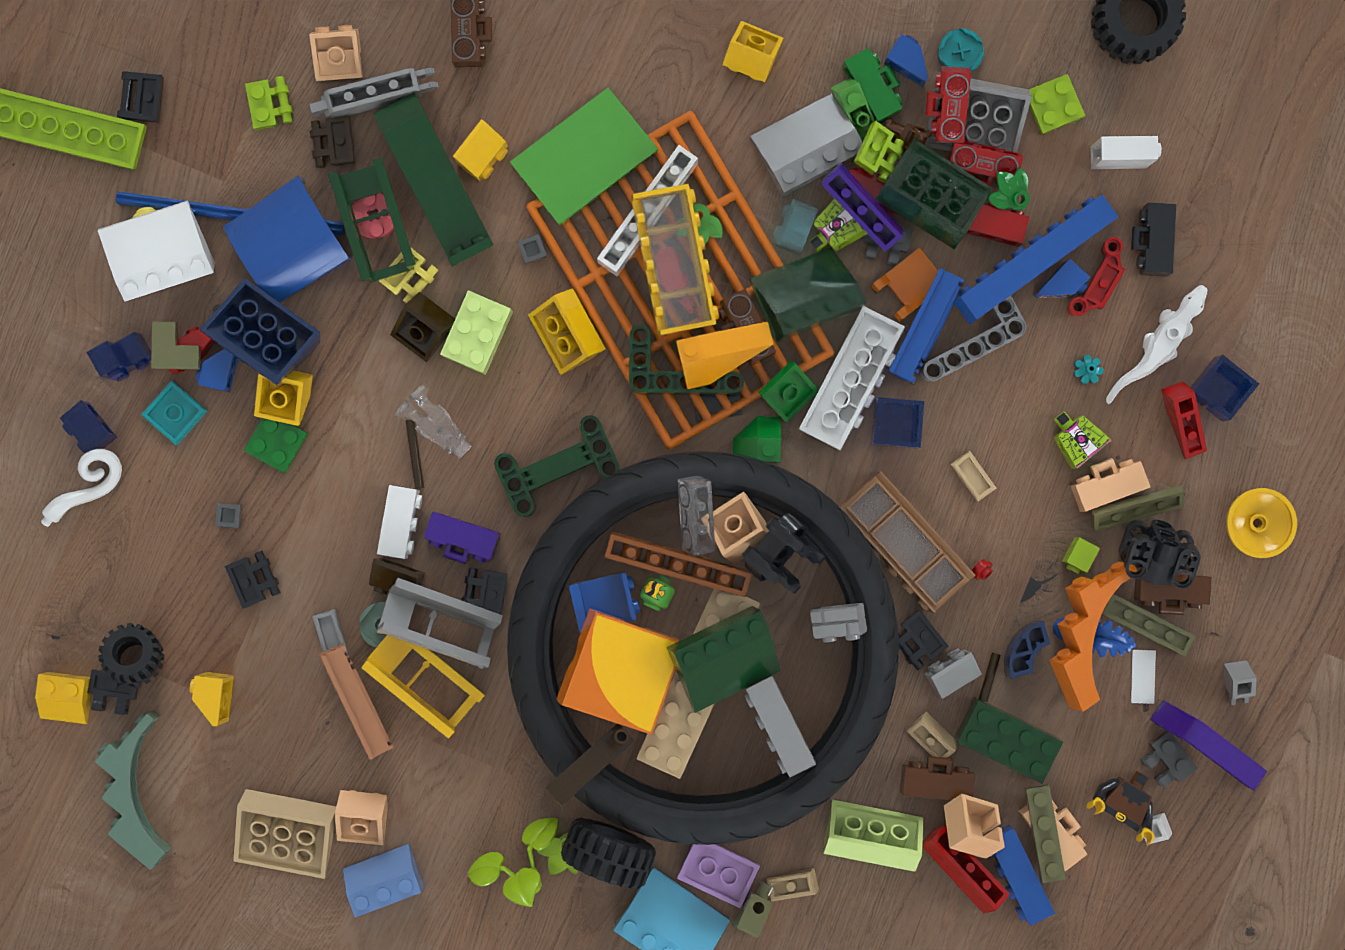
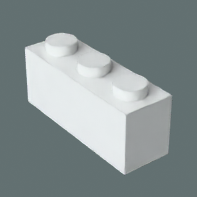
M389 485L377 554L408 559V555H412L414 549V541H411L412 532H416L418 527V518H415L416 509H420L422 504V495H419L420 490Z

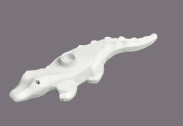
M1200 285L1187 294L1176 312L1171 311V309L1161 312L1159 317L1160 325L1156 331L1144 336L1142 347L1145 354L1135 368L1116 382L1106 398L1107 404H1110L1125 386L1151 374L1159 366L1177 357L1176 348L1183 339L1190 336L1193 332V326L1190 321L1193 317L1200 314L1204 308L1208 291L1206 287Z

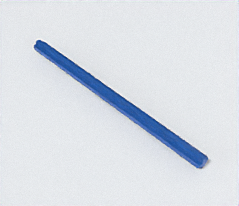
M117 192L116 203L119 205L139 208L152 207L154 210H160L185 201L126 192ZM188 201L193 214L197 216L233 220L248 210ZM325 220L333 234H344L345 227L343 222Z

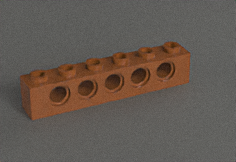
M613 531L605 553V558L742 597L746 596L752 575L747 569Z

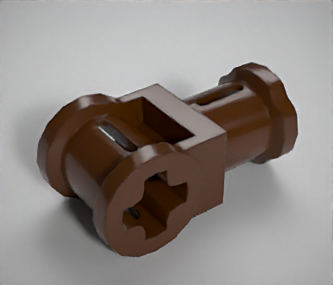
M890 117L885 127L894 133L892 139H901L904 141L902 148L914 155L922 156L924 153L923 147L927 138L931 137V132L909 123L903 126L894 122L893 118Z

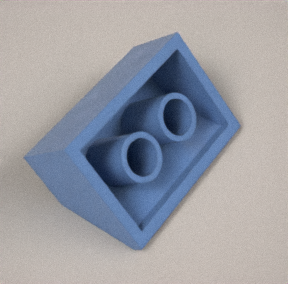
M409 843L343 868L346 894L354 917L419 894L425 888Z

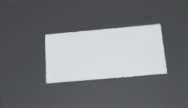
M1133 650L1131 703L1154 704L1156 650Z

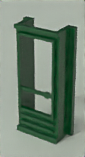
M382 157L374 159V165L341 176L337 171L328 174L362 282L367 280L373 283L413 270V265H416ZM383 192L388 210L383 209L379 213L356 220L351 202ZM390 214L405 262L373 272L358 223L380 216L385 217Z

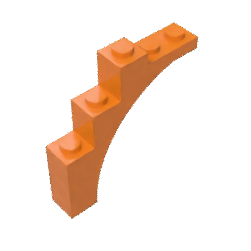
M1124 562L1112 564L1109 570L1094 576L1093 579L1085 577L1076 578L1071 585L1065 588L1074 613L1066 615L1064 620L1057 624L1066 649L1058 651L1057 655L1049 661L1068 707L1084 712L1100 700L1092 668L1094 637L1100 617L1108 601L1118 587L1130 579L1125 571ZM1131 564L1129 570L1137 572L1135 565Z

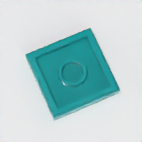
M171 380L141 416L173 444L178 446L208 410L175 381Z

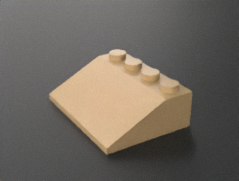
M246 789L237 805L233 861L325 879L336 826V806Z

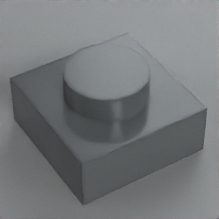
M539 234L517 242L525 264L547 257Z
M217 503L215 526L240 528L242 505Z

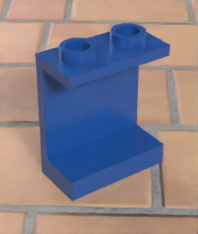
M626 572L569 585L580 633L589 608L624 621L637 620L636 614H640L638 600H633L631 591L635 590L632 576L627 577Z

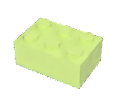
M468 290L440 355L486 375L513 314L512 309Z

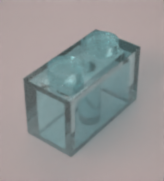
M792 199L790 205L785 204L781 217L785 218L782 226L777 225L772 237L777 239L775 246L800 255L818 208Z

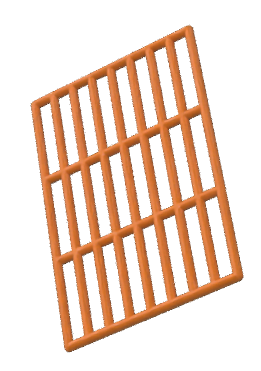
M687 111L647 134L659 150L655 153V156L663 167L668 158L657 139L668 133L676 146L680 145L690 152L677 130L683 124L690 123L730 191L718 199L700 167L697 165L692 174L710 202L707 208L710 214L713 212L717 214L757 282L746 289L749 297L762 291L803 361L798 367L803 372H806L832 357L834 349L693 111ZM642 163L636 169L648 188L653 178L645 164ZM623 177L618 181V184L633 208L631 196L635 193L626 177ZM606 190L599 197L619 229L624 219ZM536 198L529 202L526 208L629 384V357L624 359L583 288L596 281L629 338L630 330L633 326L603 277L610 271L603 266L598 268L569 218L563 223V226L590 271L589 274L578 279L538 211V208L543 206V204ZM734 200L776 269V272L764 278L723 208ZM586 205L581 211L604 249L609 243V239L589 205ZM668 205L663 212L664 217L669 224L678 223ZM696 211L698 212L699 218L701 219L703 217V213L701 211ZM676 231L650 235L652 248L655 246L657 250L667 248L663 241L676 235L693 264L687 236L678 237ZM709 236L707 244L736 293L743 290L741 282L715 238ZM639 246L630 260L636 258L646 275L641 246ZM624 267L619 277L657 340L651 343V354L662 349L674 371H683L682 365L670 343L680 337L682 339L692 337L690 332L694 329L658 336L655 318ZM706 273L708 283L712 282L714 296L711 297L718 309L721 307L720 301L723 300V297L709 273ZM781 279L823 349L822 352L813 357L808 353L770 288V285ZM694 294L693 297L697 308L693 309L696 318L686 324L704 321L702 307ZM663 300L664 308L675 327L686 325L671 300ZM713 326L703 327L706 334L716 332ZM635 333V334H634V339H635L637 342H641V340H640V338L638 337L637 333ZM772 337L773 346L776 350V354L773 357L780 369H783L788 362ZM637 354L633 361L637 363L642 360L643 364H645L647 358L643 354ZM651 359V371H658ZM761 362L752 365L763 386L751 392L744 381V386L741 390L743 397L732 404L726 395H716L723 409L713 415L708 411L700 395H689L703 421L692 427L673 395H662L683 431L672 439L647 396L634 394L666 449L671 450L761 398L762 396L758 392L771 379ZM737 368L731 371V372H738V373L740 374V372H739V370H738ZM733 377L735 384L739 387V380ZM663 378L658 379L657 386L660 389H666L668 386ZM683 378L681 383L687 389L685 378ZM635 379L633 382L634 387L642 389L637 379ZM715 381L712 384H710V387L712 389L715 388L717 382Z

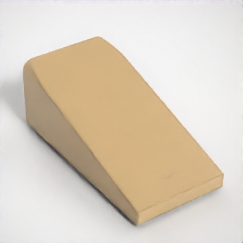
M814 868L766 878L767 884L773 887L770 894L771 902L815 895L819 891Z

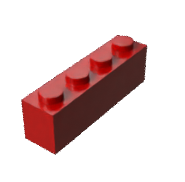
M946 824L934 828L922 841V848L983 914L996 911L1010 895L974 855L949 848Z

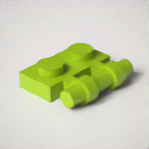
M283 76L275 78L276 86L274 88H271L268 79L245 84L253 129L255 131L277 127L276 117L282 116L284 124L292 123L291 114L293 109L292 105H289L287 95L289 88L288 85H285ZM278 96L280 107L275 108L273 97Z
M875 121L871 123L854 163L870 174L876 173L879 169L878 180L886 183L888 177L892 176L895 170L894 164L896 160L901 157L904 141L896 139L894 143L891 142L894 133ZM887 151L888 157L885 161L883 157Z

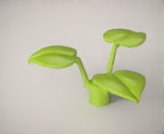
M555 817L538 819L529 824L524 830L522 841L525 845H529L527 851L531 868H522L514 874L507 867L502 866L504 862L502 854L489 852L480 856L472 864L468 871V878L477 886H487L497 880L500 871H504L511 876L503 885L505 897L518 905L532 907L534 896L542 887L540 874L535 867L532 850L533 848L537 851L543 850L552 842L559 827V819Z

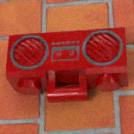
M941 66V73L936 74L935 88H939V91H927L925 115L936 117V120H932L931 134H935V141L964 143L971 80L970 68ZM936 98H941L940 110H935Z
M964 140V143H952L947 168L951 170V174L956 176H964L965 173L969 174L966 183L968 185L990 189L992 179L996 180L995 183L997 184L996 174L998 172H1009L1014 175L1021 168L1023 156L1018 152ZM974 174L987 175V178L975 177Z

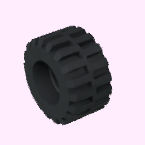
M127 623L125 628L123 625L117 626V631L110 630L108 632L110 636L108 638L104 636L102 640L104 646H99L98 650L101 655H98V658L102 663V669L116 683L124 684L126 687H131L132 684L139 687L143 681L146 684L151 682L149 678L151 676L156 677L158 675L156 670L163 667L160 660H164L165 655L162 653L164 649L159 643L160 641L148 628H144L140 624H137L135 627L132 623ZM134 645L143 646L142 656L136 663L129 666L121 665V656L127 648Z

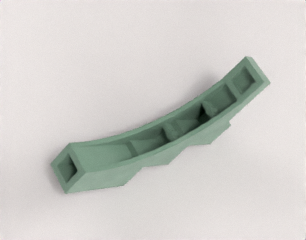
M154 711L147 714L142 713L134 722L137 726L132 732L127 731L119 742L105 743L97 752L99 757L94 761L114 778L104 787L103 790L106 792L101 799L121 814L110 824L112 829L108 835L149 870L155 868L172 848L157 834L148 821L142 808L137 788V764L141 745L145 735L160 718Z

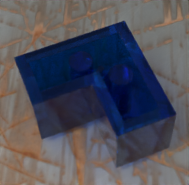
M133 332L115 343L105 341L86 352L100 377L114 381L117 380V382L130 376L129 372L136 368L141 370L149 366V361H151V350L142 334Z

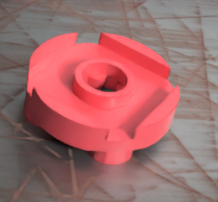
M381 193L357 200L352 205L356 220L369 216L370 211L378 210L379 213L383 209L388 210L384 195ZM390 214L385 217L380 216L378 220L373 219L372 222L367 220L358 223L361 235L368 239L385 237L394 230Z

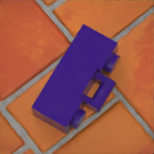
M432 512L424 539L429 540L428 544L434 547L442 548V545H447L443 555L445 558L466 564L470 553L473 554L472 559L486 563L487 559H493L501 533L444 514ZM452 546L464 548V554L451 550Z

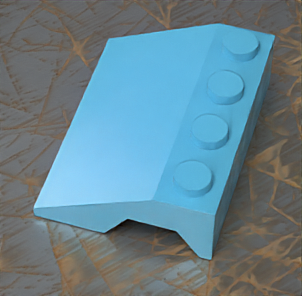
M653 867L646 884L637 890L631 903L615 922L613 931L641 950H713L730 919Z

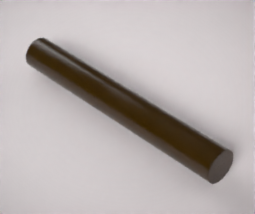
M411 419L405 422L415 489L424 488L415 419Z
M993 652L991 653L979 699L984 702L988 701L1001 656Z

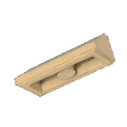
M928 712L923 713L907 730L934 757L948 758L956 751L959 745Z

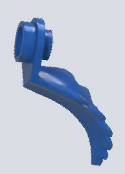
M1065 617L1056 620L1053 625V633L1060 640H1063L1057 624L1063 621ZM1100 618L1094 637L1092 654L1097 650L1099 656L1104 658L1107 650H1109L1111 656L1116 657L1117 651L1120 655H1124L1125 650L1127 653H1130L1131 649L1136 648V643L1133 642L1132 636L1128 638V631H1124L1121 634L1123 629L1121 626L1112 630L1113 622L1108 620L1101 625Z

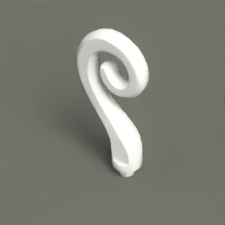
M94 449L85 453L78 463V472L84 480L95 482L105 475V471L102 468H98L95 471L88 469V465L97 460L108 464L109 474L104 481L94 487L65 493L53 499L42 511L44 518L41 520V523L49 527L52 522H59L70 508L93 501L109 493L117 485L122 473V465L115 453L106 449Z

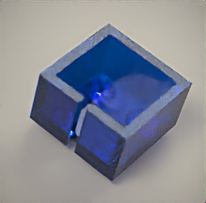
M1222 354L1211 360L1190 388L1195 392L1197 402L1201 406L1208 405L1206 409L1220 421L1224 422L1234 417L1260 383Z
M877 397L874 400L873 420H877V423L872 425L871 445L910 449L921 448L924 401Z

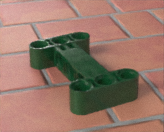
M587 415L580 421L579 426L585 441L522 469L519 468L516 459L510 454L502 453L496 457L494 462L495 469L517 515L527 517L534 513L536 505L530 491L595 463L599 473L604 478L609 476L603 472L605 463H614L616 466L615 472L620 470L616 456L597 417ZM594 420L597 423V428L594 432L585 431L584 424L586 421ZM597 441L605 442V452L601 454L596 453L593 449L594 444ZM510 458L512 462L510 469L502 470L500 468L501 459ZM516 478L520 480L521 488L513 492L509 488V483L512 479ZM522 500L530 502L531 507L527 513H522L519 510L518 506Z

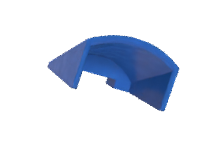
M299 176L223 226L235 251L258 287L279 303L353 259L350 255L346 254L304 187V179Z

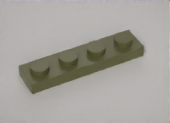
M1180 485L1091 509V525L1094 531L1184 508V490Z
M1115 594L1112 595L1102 615L1185 657L1196 637Z
M1046 784L1024 788L1040 880L1042 883L1064 880L1066 877L1050 786Z

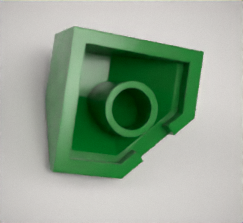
M757 416L733 438V454L759 459L768 463H780V417Z

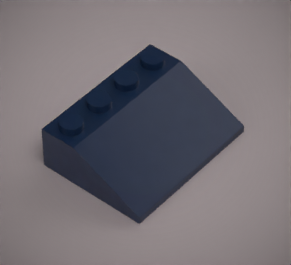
M246 278L240 282L200 328L202 333L276 386L297 368L320 343V331Z

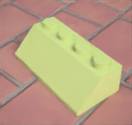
M832 799L825 833L824 854L916 871L922 857L923 817Z

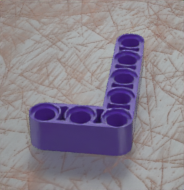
M1164 700L1150 719L1164 730L1190 744L1253 791H1255L1267 773L1263 767L1205 723Z

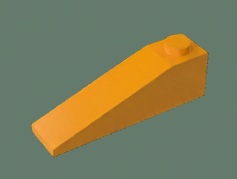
M768 322L676 341L687 390L712 384L744 362L771 347L773 340Z

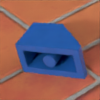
M901 34L884 64H889L892 69L923 87L928 79L921 46L917 44V40L909 35L905 37Z
M1069 258L1034 296L1037 299L1071 297L1075 293L1079 296L1087 288L1088 285L1085 282L1090 276Z
M223 349L203 361L202 367L200 366V370H197V385L230 393L238 358L226 349Z

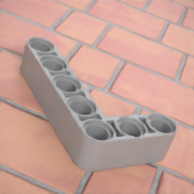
M1010 295L1002 301L1008 306L1006 314L998 310V305L990 310L997 326L926 362L920 370L923 380L935 382L1021 337L1026 331V323L1012 296ZM1010 323L1018 325V334H1013L1009 331ZM990 333L998 336L999 341L997 345L989 342L988 336ZM969 344H974L978 347V354L976 356L968 352ZM950 354L958 359V364L955 367L948 364L947 357ZM929 365L937 368L938 373L936 377H930L927 374V367Z

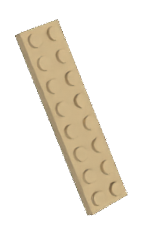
M713 589L693 634L751 606L758 609L760 603L746 596L742 597ZM677 671L670 683L652 735L647 733L636 759L680 779L714 704L694 713Z

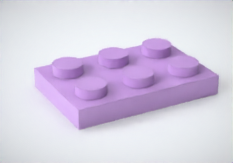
M692 844L677 879L741 908L760 868V864L718 844Z

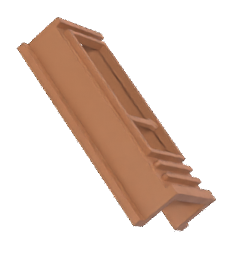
M340 643L318 653L366 755L371 760L394 747L356 668L350 666L353 662L350 659L347 660L350 656L347 652L344 653L347 651L345 645Z

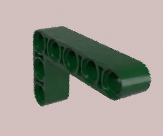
M639 324L630 330L629 384L634 393L642 395H736L743 389L744 378L738 372H729L717 379V385L713 389H707L705 386L689 390L682 388L680 381L685 378L683 371H651V335L649 329L645 325ZM637 331H644L647 334V338L643 342H637L634 339V334ZM637 354H643L647 360L643 365H636L633 361L634 357ZM637 377H643L647 381L644 388L638 389L634 387L633 382ZM666 377L669 379L670 385L666 389H660L657 386L659 378ZM737 378L740 386L737 389H730L727 386L728 379Z

